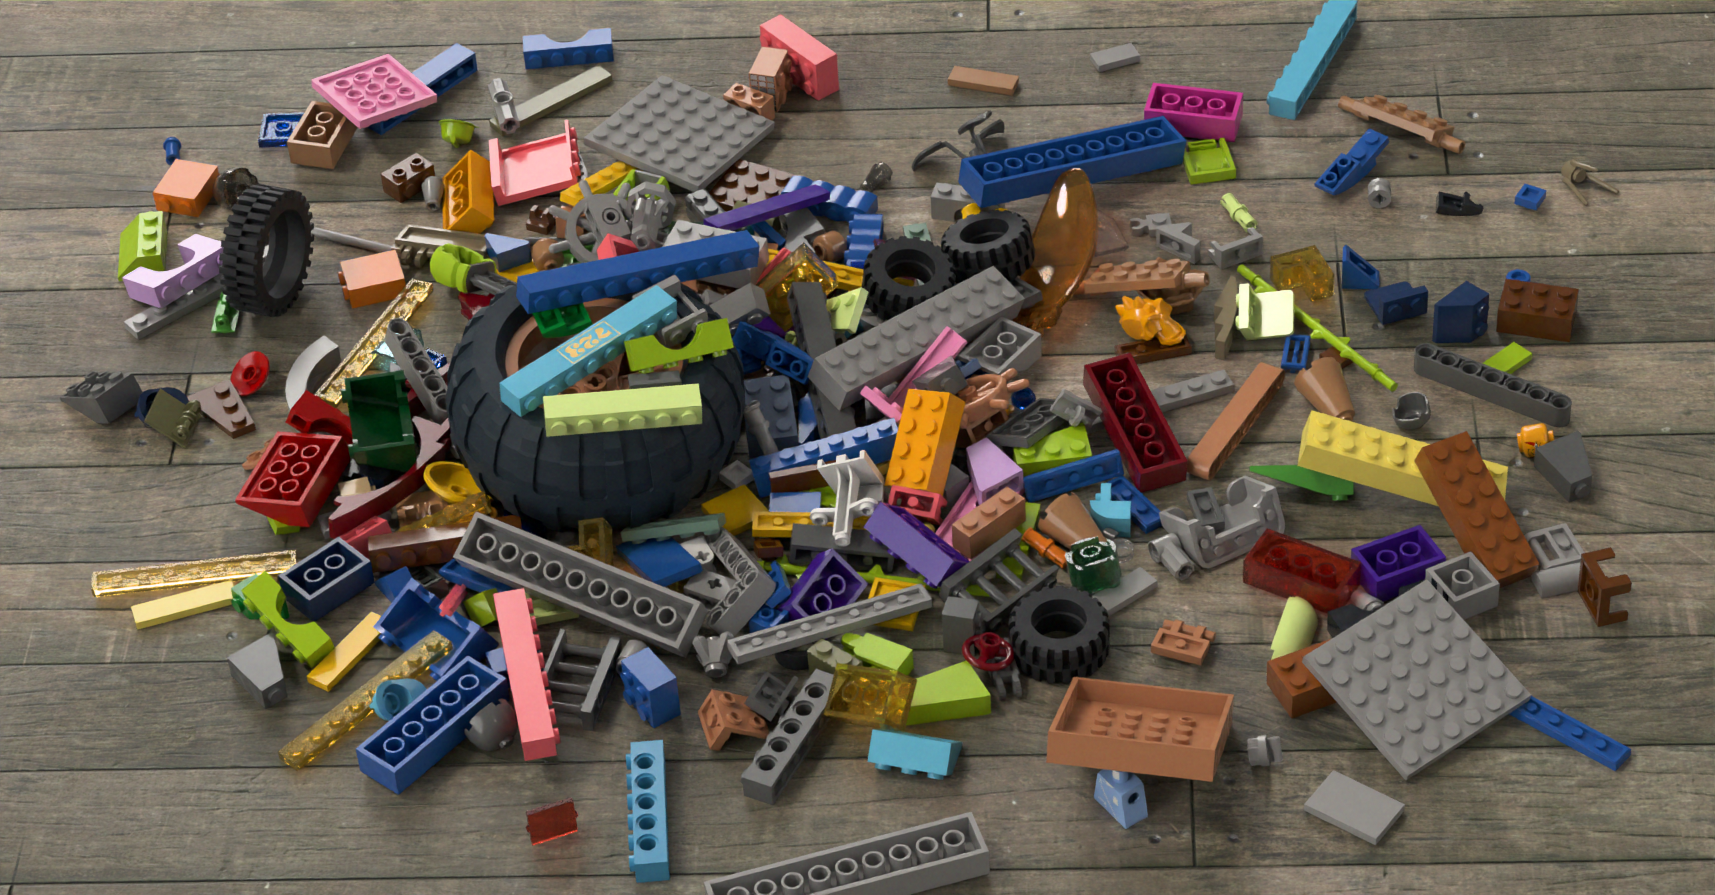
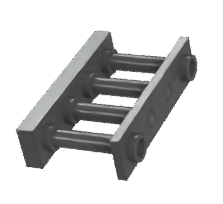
M1015 528L942 582L939 598L945 603L948 596L976 600L966 591V588L971 584H977L1000 605V607L990 613L979 603V611L983 612V622L980 630H983L984 633L997 631L1003 624V621L1010 617L1013 608L1017 606V603L1023 597L1027 598L1029 593L1033 591L1039 592L1044 587L1052 589L1057 583L1056 577L1059 567L1055 564L1044 572L1020 550L1019 544L1022 534ZM1007 557H1013L1037 579L1026 585L1002 561ZM990 570L996 571L1018 593L1008 599L984 575Z
M560 629L557 638L552 640L551 653L543 670L547 672L549 687L544 688L545 690L550 689L553 692L586 696V699L580 705L552 701L553 705L548 706V708H554L555 712L578 715L582 719L583 730L594 731L617 673L616 660L622 651L621 637L610 636L607 646L597 648L567 643L566 630ZM565 654L599 658L601 661L599 665L592 667L564 663L563 659ZM558 672L594 678L592 684L589 683L588 685L555 681Z

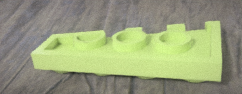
M860 287L827 300L826 307L827 311L831 312L832 330L839 334H844L845 331L856 333L869 293L867 290Z

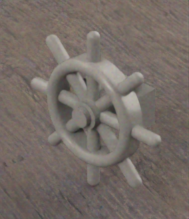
M581 180L579 187L584 199L579 201L572 208L571 212L555 205L550 206V214L567 222L565 226L566 240L550 245L549 252L555 254L569 249L580 263L599 260L597 249L608 233L631 240L630 235L633 224L629 219L626 221L624 219V216L627 218L625 209L627 205L626 198L631 189L629 183H624L621 186L617 196L613 193L593 195L588 182ZM582 214H585V216H586L587 219H584V218H582V217H580V216H581ZM576 225L590 231V233L577 236ZM595 241L596 243L591 252L583 246Z

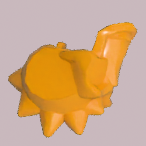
M1123 296V304L1115 306L1120 316L1119 323L1130 337L1136 340L1150 341L1156 336L1161 344L1174 345L1180 343L1186 335L1185 329L1170 317L1172 307L1163 298L1151 300L1147 298L1142 299L1137 296L1133 300Z

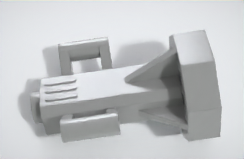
M646 181L629 191L625 215L633 224L630 239L639 251L660 248L669 236V234L659 230L671 224L676 200L665 185ZM644 194H651V197L646 198ZM655 195H656V196L660 197L661 199L656 200L654 197H655Z

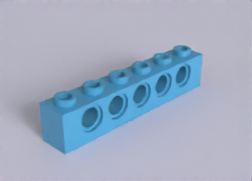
M663 740L630 742L631 753L626 754L627 770H631V773L626 774L627 789L632 790L631 794H627L628 810H633V814H628L629 831L633 830V834L628 835L629 851H634V855H629L630 872H635L637 883L670 880L666 768Z

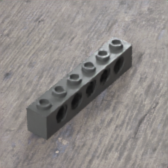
M815 669L811 677L806 678L798 696L795 695L787 712L780 716L777 727L768 734L762 749L757 750L749 768L744 769L741 775L744 796L774 805L846 697L845 680L843 677Z

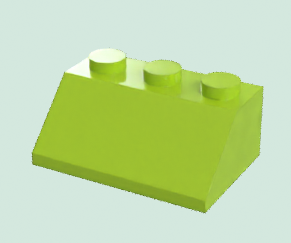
M163 211L139 213L120 233L118 281H123L122 277L140 266L158 272L166 271L167 228Z

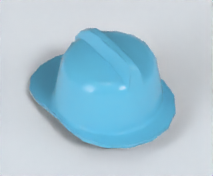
M407 678L384 681L377 687L372 699L373 702L369 707L374 709L378 717L390 721L426 691L427 688L415 679Z

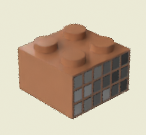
M761 47L749 72L750 88L772 95L774 97V109L778 113L781 105L786 102L787 92L791 91L793 86V78L790 77L792 62L791 59H788V50Z

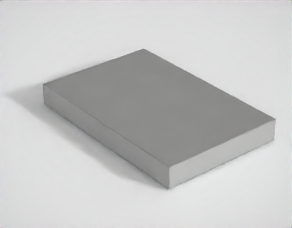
M1334 770L1304 804V811L1374 845L1381 840L1405 809V804Z

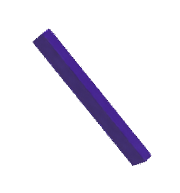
M814 184L705 218L703 225L733 231L830 200V192Z

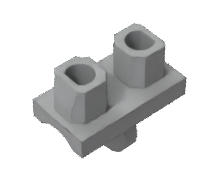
M1066 389L1061 390L1050 407L1052 413L1069 421V424L1074 427L1084 423L1087 431L1090 430L1095 419L1102 413L1101 408L1072 394V392Z

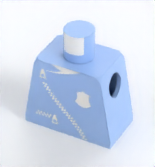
M1103 769L1097 774L1094 799L1125 829L1148 817L1144 785L1134 773Z

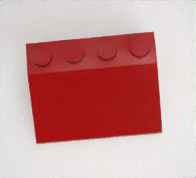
M277 431L235 499L236 504L289 526L310 527L351 460L343 437Z

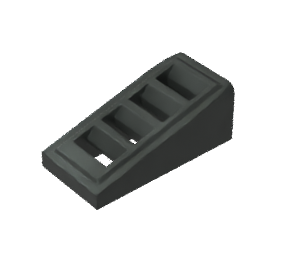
M423 565L407 568L413 579L440 600L449 594L445 578L429 566Z

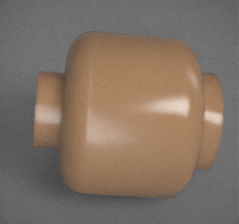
M829 231L817 236L812 246L816 252V259L831 263L842 260L845 250H847L846 239L837 231Z
M542 238L533 245L531 256L537 270H551L563 265L564 255L562 251L555 254L549 252V246L558 243L556 240Z

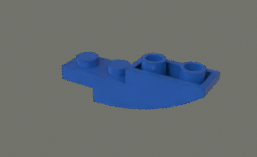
M1369 128L1346 155L1341 153L1314 183L1315 187L1332 195H1337L1350 189L1377 165L1376 157L1389 144V138Z
M739 322L733 338L737 348L765 361L766 365L803 384L808 383V375L814 361L813 358L771 332H764L746 322Z

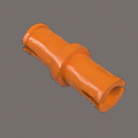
M1032 527L1025 531L1021 541L1037 550L1039 556L1042 558L1047 557L1060 566L1061 569H1065L1069 565L1072 555L1056 546L1054 540L1051 538L1046 539L1033 530Z

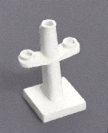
M865 450L860 451V457L849 459L844 454L836 456L835 463L825 464L822 459L817 461V469L837 495L836 507L813 509L810 513V519L814 525L818 526L834 522L832 535L835 538V544L844 547L850 544L853 520L861 516H871L878 506V501L873 498H863L857 501L859 487L884 484L883 475Z

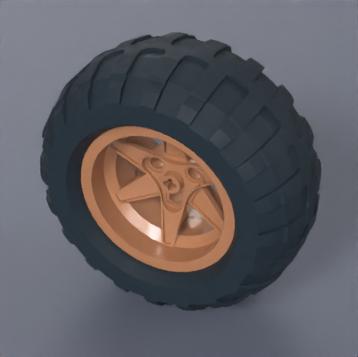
M581 263L567 264V266L576 265V264H581ZM680 283L681 291L698 310L704 308L707 311L708 322L722 319L709 305L703 304L699 295L688 286ZM508 285L500 290L490 300L489 306L480 308L468 321L461 342L456 343L447 373L446 404L451 439L464 467L469 469L478 488L494 501H501L504 509L511 514L517 515L525 521L532 518L537 519L547 529L564 532L565 529L569 528L586 530L587 535H604L605 530L626 528L628 525L631 528L639 527L660 516L668 519L681 512L682 509L687 507L689 499L700 498L716 483L723 466L729 464L741 434L740 427L745 408L743 364L734 342V348L726 349L727 355L713 358L712 353L702 355L703 360L688 363V360L684 359L678 361L679 366L664 369L663 364L653 367L654 372L679 370L682 385L699 384L702 403V424L546 437L544 404L539 405L535 410L520 417L501 401L499 383L577 334L556 338H543L533 314H528L517 299L516 285ZM641 291L584 302L583 304L592 324H595L630 302L632 296ZM678 296L674 297L677 300V314L681 319L692 314L691 310ZM690 331L684 341L669 349L679 350L684 348L692 341L695 333ZM625 351L614 360L604 364L595 372L585 376L573 386L566 388L557 395L629 389L628 375L639 374L638 370H630Z

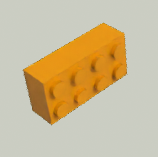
M908 389L886 476V487L891 489L892 485L938 493L943 496L965 401L949 392Z

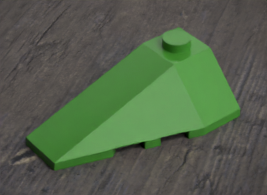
M1298 465L1249 466V472L1325 496H1332L1333 501L1348 500V495H1354L1352 481Z

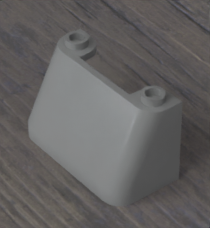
M1246 475L1232 481L1226 491L1228 504L1219 507L1225 521V529L1214 531V527L1209 525L1201 526L1200 520L1195 518L1187 521L1184 511L1176 507L1159 512L1160 520L1168 534L1171 532L1176 534L1182 549L1198 566L1212 568L1282 536L1285 530V521L1276 487Z

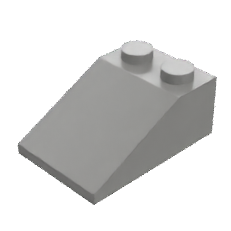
M1001 316L958 356V360L968 363L971 359L977 358L981 365L979 369L989 374L1001 375L1010 368H1015L1017 372L1024 371L1030 368L1042 356L1041 334Z

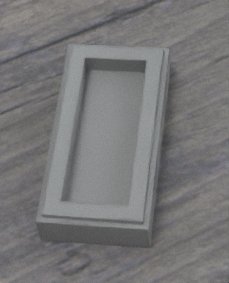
M1132 43L1090 53V60L1097 71L1102 72L1140 62V54Z

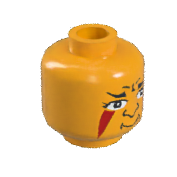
M1544 423L1525 425L1521 428V432L1517 433L1519 452H1524L1527 458L1535 457V448L1555 440L1553 430L1548 431Z

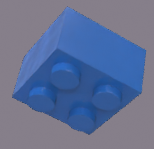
M649 647L621 660L622 672L620 676L625 687V691H623L624 699L628 705H633L637 709L643 721L647 720L653 728H656L681 715L677 678Z

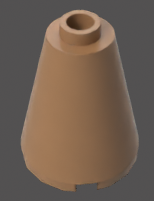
M1323 357L1311 362L1313 367L1307 371L1303 368L1296 376L1294 382L1298 392L1320 413L1352 422L1355 410L1340 363L1333 357Z
M1071 492L1072 496H1069L1067 493L1061 495L1045 510L1048 515L1045 520L1040 518L1038 523L1039 530L1044 535L1090 561L1102 559L1108 551V542L1074 492Z

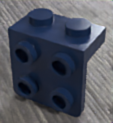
M1403 281L1364 293L1365 300L1382 325L1427 313L1428 290L1425 285L1412 288L1408 282Z

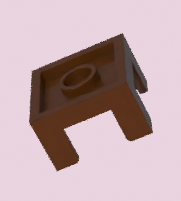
M1611 547L1581 554L1577 592L1597 627L1628 620L1627 610L1609 613L1610 598L1629 593L1632 582L1626 574L1608 578L1597 563L1615 558V553Z

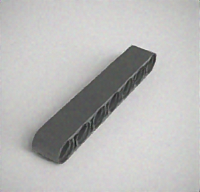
M1422 343L1415 348L1414 371L1420 376L1554 427H1565L1570 422L1572 401L1565 394L1432 344Z

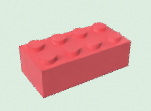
M781 14L760 25L761 47L788 50V59H791L792 62L790 77L793 78L794 85H797L818 101L839 90L837 54Z

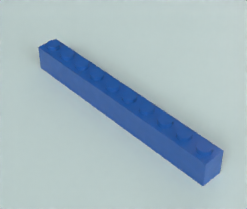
M744 230L517 276L516 297L526 312L531 314L642 291L673 275H676L681 283L758 267L760 246L751 234Z

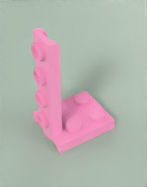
M947 326L889 398L878 388L874 387L871 390L866 385L860 394L889 419L895 418L896 424L899 425L908 389H916L912 381L948 357L952 356L955 359L968 342Z

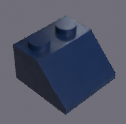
M1465 281L1435 303L1432 341L1435 343H1471L1479 336L1484 335L1488 328L1489 293Z

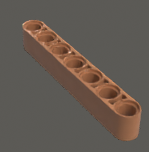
M1260 362L1189 455L1187 473L1209 481L1214 478L1283 385L1286 374L1284 369L1264 362Z

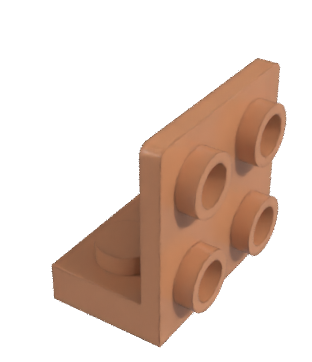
M711 690L698 710V715L711 750L720 751L725 741L729 739L731 732L762 739L767 738L770 732L765 718L753 712L751 708L744 704L748 696L732 694L727 691Z

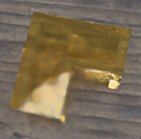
M1315 245L1270 256V280L1278 291L1302 287L1311 302L1333 296L1334 273Z
M604 517L578 521L580 545L568 546L566 548L614 567L612 527Z

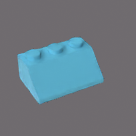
M885 728L873 729L867 762L875 763V768L891 770V766L901 768V773L917 775V771L928 772V778L943 780L944 775H952L963 742Z

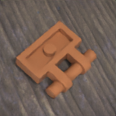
M1165 619L1163 628H1159L1151 644V653L1201 666L1210 649V642L1215 640L1216 632L1207 630L1205 626L1198 625L1194 627L1184 624V621L1181 620L1171 621Z

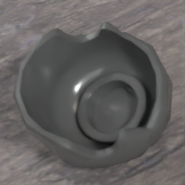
M1413 392L1400 396L1397 399L1396 409H1392L1393 419L1397 426L1406 430L1421 428L1431 416V408L1426 395Z

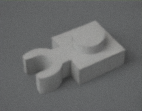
M1169 213L1146 215L1145 220L1140 218L1130 219L1132 236L1135 237L1141 236L1144 233H1148L1149 237H1156V228L1159 225L1172 224Z

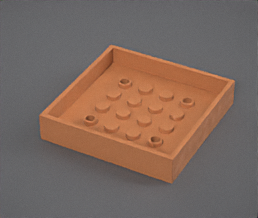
M1073 677L1048 731L1046 763L1213 782L1232 726L1234 695Z

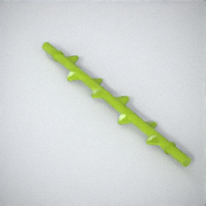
M1241 264L1238 266L1237 272L1250 281L1252 286H1256L1254 290L1256 294L1277 291L1265 282L1259 274H1255L1245 265ZM1294 304V316L1313 330L1310 335L1312 339L1326 340L1341 352V357L1349 358L1371 375L1373 380L1380 382L1391 392L1397 389L1398 384L1384 374L1383 370L1378 368V364L1369 362L1348 346L1351 340L1349 337L1335 336L1320 324V319L1312 318Z
M786 554L775 560L784 569L785 574L796 575L797 579L800 578L808 567L789 564ZM757 561L766 572L772 571L771 563L773 562ZM878 564L868 573L857 572L869 584H873L875 577L922 584L925 585L926 590L938 591L939 594L941 587L934 589L924 582L925 577L922 574L917 578L884 575L881 566ZM970 585L966 588V591L971 595L990 597L978 585Z

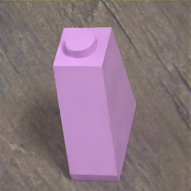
M987 437L966 448L967 468L979 505L1005 487H1009L1015 492L1023 489V469Z

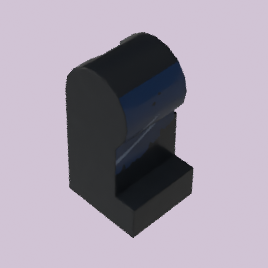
M355 459L349 461L342 473L343 482L368 477L370 486L375 485L376 490L392 483L390 469L356 464Z

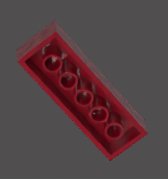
M1126 353L1084 365L1083 386L1093 405L1101 408L1102 413L1099 417L1115 448L1120 451L1122 462L1135 487L1143 493L1186 481L1188 461L1132 354Z

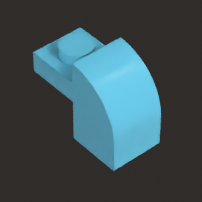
M1101 483V493H1096L1095 500H1090L1091 517L1101 532L1105 528H1112L1119 532L1117 537H1130L1131 501H1112L1111 483Z

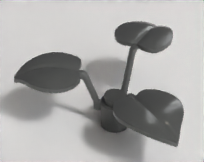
M991 110L967 121L958 129L959 135L969 130L972 137L971 143L976 145L969 152L970 157L987 154L982 141L983 138L996 133H1004V122L999 119L975 135L974 127L987 120L992 115ZM939 141L921 151L914 159L911 168L914 171L921 160L944 147L949 148L962 159L968 157L947 141Z

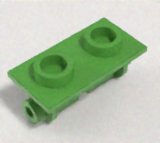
M223 292L220 294L221 300H218L211 333H235L240 311L230 306V303L225 299L227 295H223Z

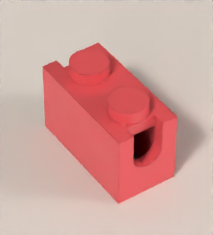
M892 485L887 504L896 506L897 500L902 499L900 507L906 509L919 521L935 525L942 524L943 519L940 517L941 507H946L948 501L941 494Z

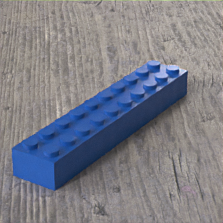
M1164 116L964 158L961 159L958 182L980 208L990 207L1182 164L1187 141Z

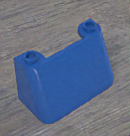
M411 578L373 626L381 633L378 637L389 647L394 643L431 670L430 676L436 681L466 656H470L480 662L486 658L485 652L497 648L499 643L478 624L466 619L455 611L451 617L447 614L442 617L440 615L442 610L439 606L443 601L427 591L415 579Z

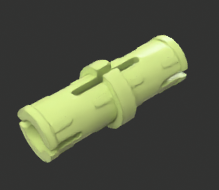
M1232 193L1222 196L1223 200H1220V204L1227 209L1233 221H1237L1246 232L1251 227L1256 229L1254 225H1258V222L1249 214L1248 208L1244 204L1241 205Z

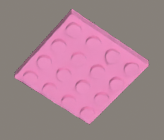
M389 54L312 79V88L359 129L386 121L401 114H407L410 111L424 108L437 102V94Z

